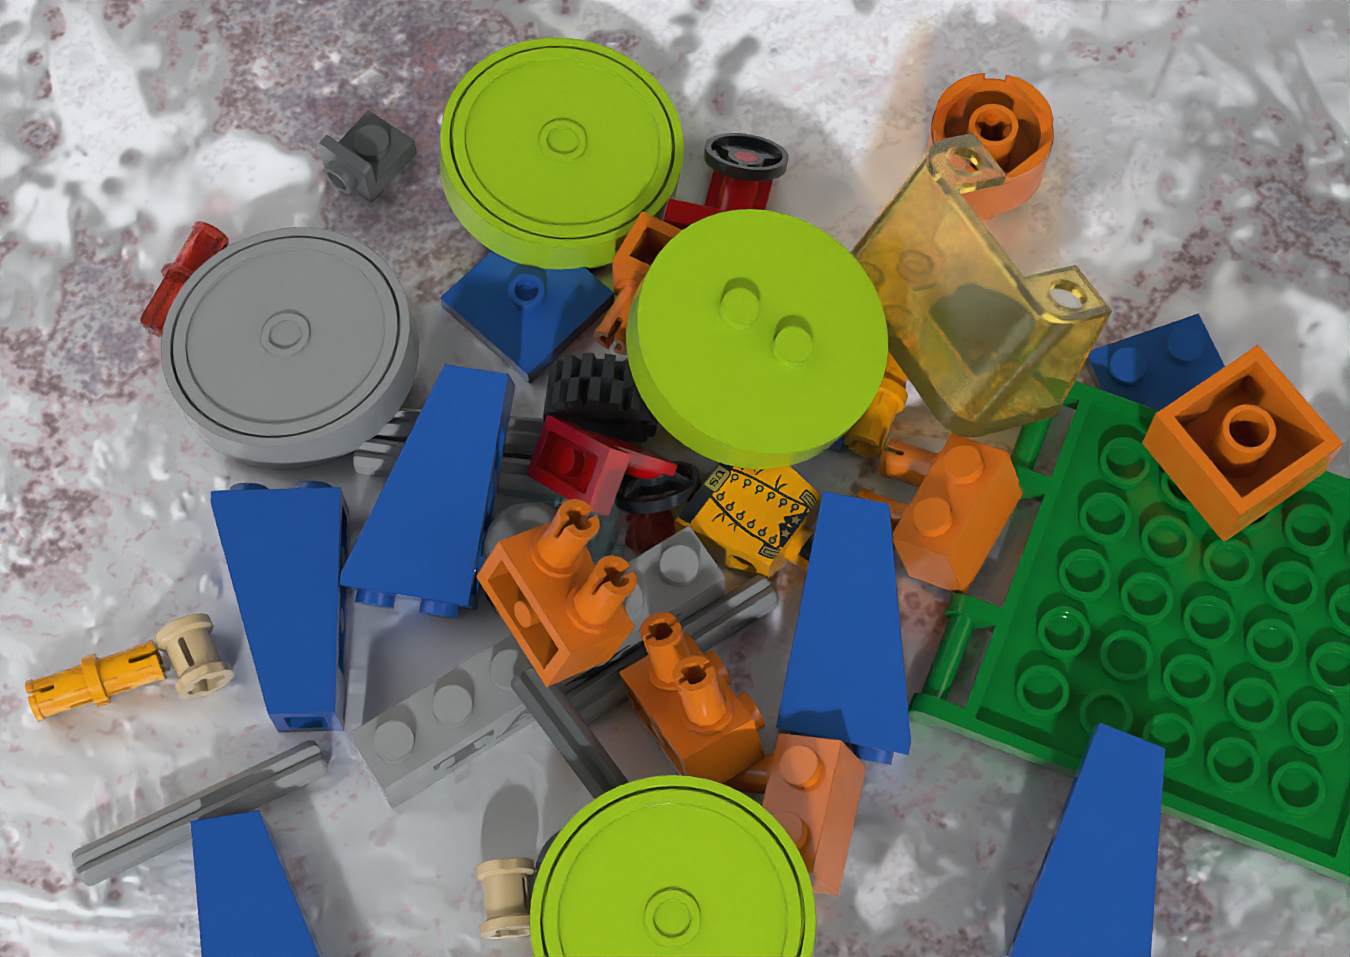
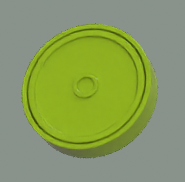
M564 37L532 39L504 47L478 62L465 74L455 87L445 107L440 133L439 167L442 187L447 201L458 220L474 238L496 254L513 262L542 269L585 267L587 270L610 264L640 213L645 212L663 221L668 199H675L684 159V138L675 106L660 83L647 70L629 57L609 47L590 41Z
M741 209L721 212L691 224L680 231L659 252L633 297L627 320L626 348L632 377L642 399L657 421L672 436L696 453L726 465L746 469H776L792 466L817 456L836 443L861 418L875 398L884 377L888 357V330L882 303L872 281L857 259L841 243L820 228L791 215L770 210Z
M666 775L635 780L600 795L583 807L563 827L549 847L538 871L531 898L530 939L534 957H813L816 943V906L811 880L804 860L786 830L766 809L745 794L727 785L693 776Z

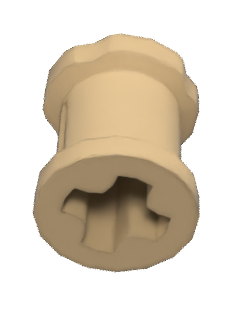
M197 613L176 619L162 627L154 638L159 650L168 653L179 680L175 685V689L180 699L190 700L207 696L226 686L235 675L230 663L221 661L210 635L214 626L208 614Z
M529 858L495 859L476 865L474 869L475 880L482 882L486 921L479 925L481 938L496 940L530 935L531 892L529 877L535 872L534 860Z

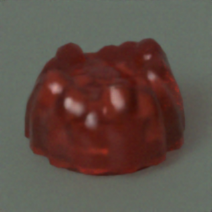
M670 510L648 514L629 513L626 516L628 528L625 533L624 544L637 556H640L675 534V520Z

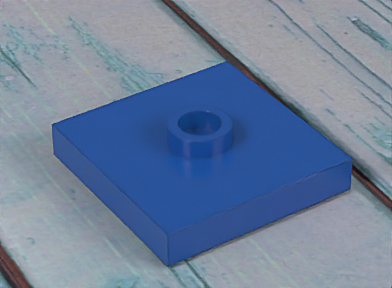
M491 250L440 299L442 307L530 383L614 303L615 296L612 290L585 267L573 269L530 267L506 259Z

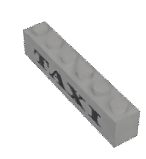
M690 526L685 527L628 562L630 567L624 573L622 579L626 574L634 572L637 577V585L634 591L625 598L623 604L635 628L609 661L556 683L564 694L643 646L644 642L640 634V626L650 615L658 612H668L676 617L677 622H682L724 596L725 576ZM513 634L349 733L359 757L392 809L535 721L532 714L511 688L510 682L515 675L531 664Z

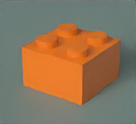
M1256 345L1157 412L1142 442L1223 542L1322 475L1343 446V442L1259 345Z

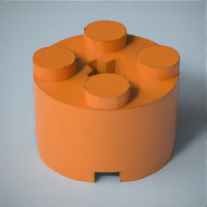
M986 73L966 76L953 83L944 91L937 102L933 114L924 160L925 171L931 184L941 197L953 206L966 211L974 219L989 220L997 214L1005 213L1021 206L1034 195L1043 179L1054 137L1052 109L1039 90L1018 77L1006 75L1005 80L985 78Z

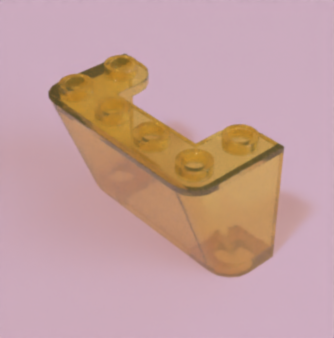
M974 133L934 142L850 251L866 271L881 300L888 330V351L936 419L951 433L965 437H980L1057 416L1112 313L1110 307L1077 265L1025 277L1015 266L961 195L962 193L1003 185L1007 176ZM971 162L976 165L978 171L967 172ZM1062 289L1069 291L1080 300L1082 307L1069 308L1057 303L1052 298L1050 290Z

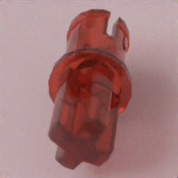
M196 221L173 263L164 264L161 270L164 278L140 317L141 326L156 337H162L168 311L182 286L201 265L216 253L225 249L229 244L228 237L211 224Z

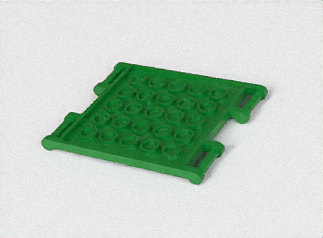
M1037 372L1029 389V394L1033 399L1010 458L1019 479L1018 485L1023 493L1020 499L1029 498L1040 502L1039 510L1002 608L965 594L954 593L950 596L944 612L949 620L921 693H914L908 706L909 717L930 727L950 730L1071 778L1075 777L1093 728L1098 723L1113 727L1165 748L1162 813L1350 885V479L1325 471L1312 482L1223 542L1142 444L1151 422L1159 410L1053 372ZM1063 405L1074 409L1075 413L1052 475L1049 477L1033 471L1055 409L1057 406ZM973 628H981L991 632L992 636L966 706L963 708L946 700Z

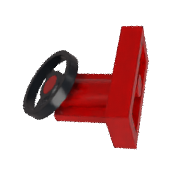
M725 133L711 137L707 140L704 149V161L709 167L714 169L705 205L669 198L663 221L684 230L701 219L721 212L741 209L766 210L773 179L781 177L787 170L789 159L787 151L769 139L750 134ZM731 146L752 148L767 154H759L748 149H734Z
M547 415L526 475L566 499L583 500L592 507L593 513L609 517L613 503L618 509L634 514L666 511L690 501L702 486L699 470L690 463L670 461L645 447L583 429L568 420L552 415ZM670 490L676 491L674 493L652 499H636L643 495L655 496L666 493Z

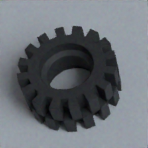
M583 353L580 360L572 354L564 356V362L557 359L553 362L552 367H550L543 412L544 422L547 415H552L568 420L592 432L632 443V440L640 444L646 442L648 437H654L658 425L657 419L646 406L636 387L628 358L620 362L615 361L616 355L605 354L604 359H598L594 353Z

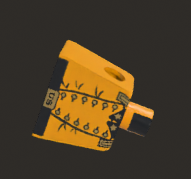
M719 462L675 519V534L690 526L715 563L750 579L756 575H763L771 582L787 560L807 573L815 534L811 528L818 518L821 496L790 466L760 470L740 468Z

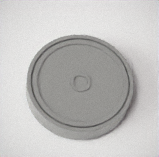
M290 227L261 232L235 242L216 253L201 265L182 286L168 311L161 338V361L165 380L171 394L192 429L204 442L224 456L246 465L265 469L289 470L320 465L354 451L365 441L373 438L382 430L386 423L391 421L408 396L414 382L419 358L417 326L404 289L389 264L370 247L352 237L312 227Z

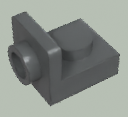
M367 110L339 142L326 135L318 143L324 164L323 173L328 181L341 192L351 194L354 191L370 203L379 196L417 153L413 139L370 110Z

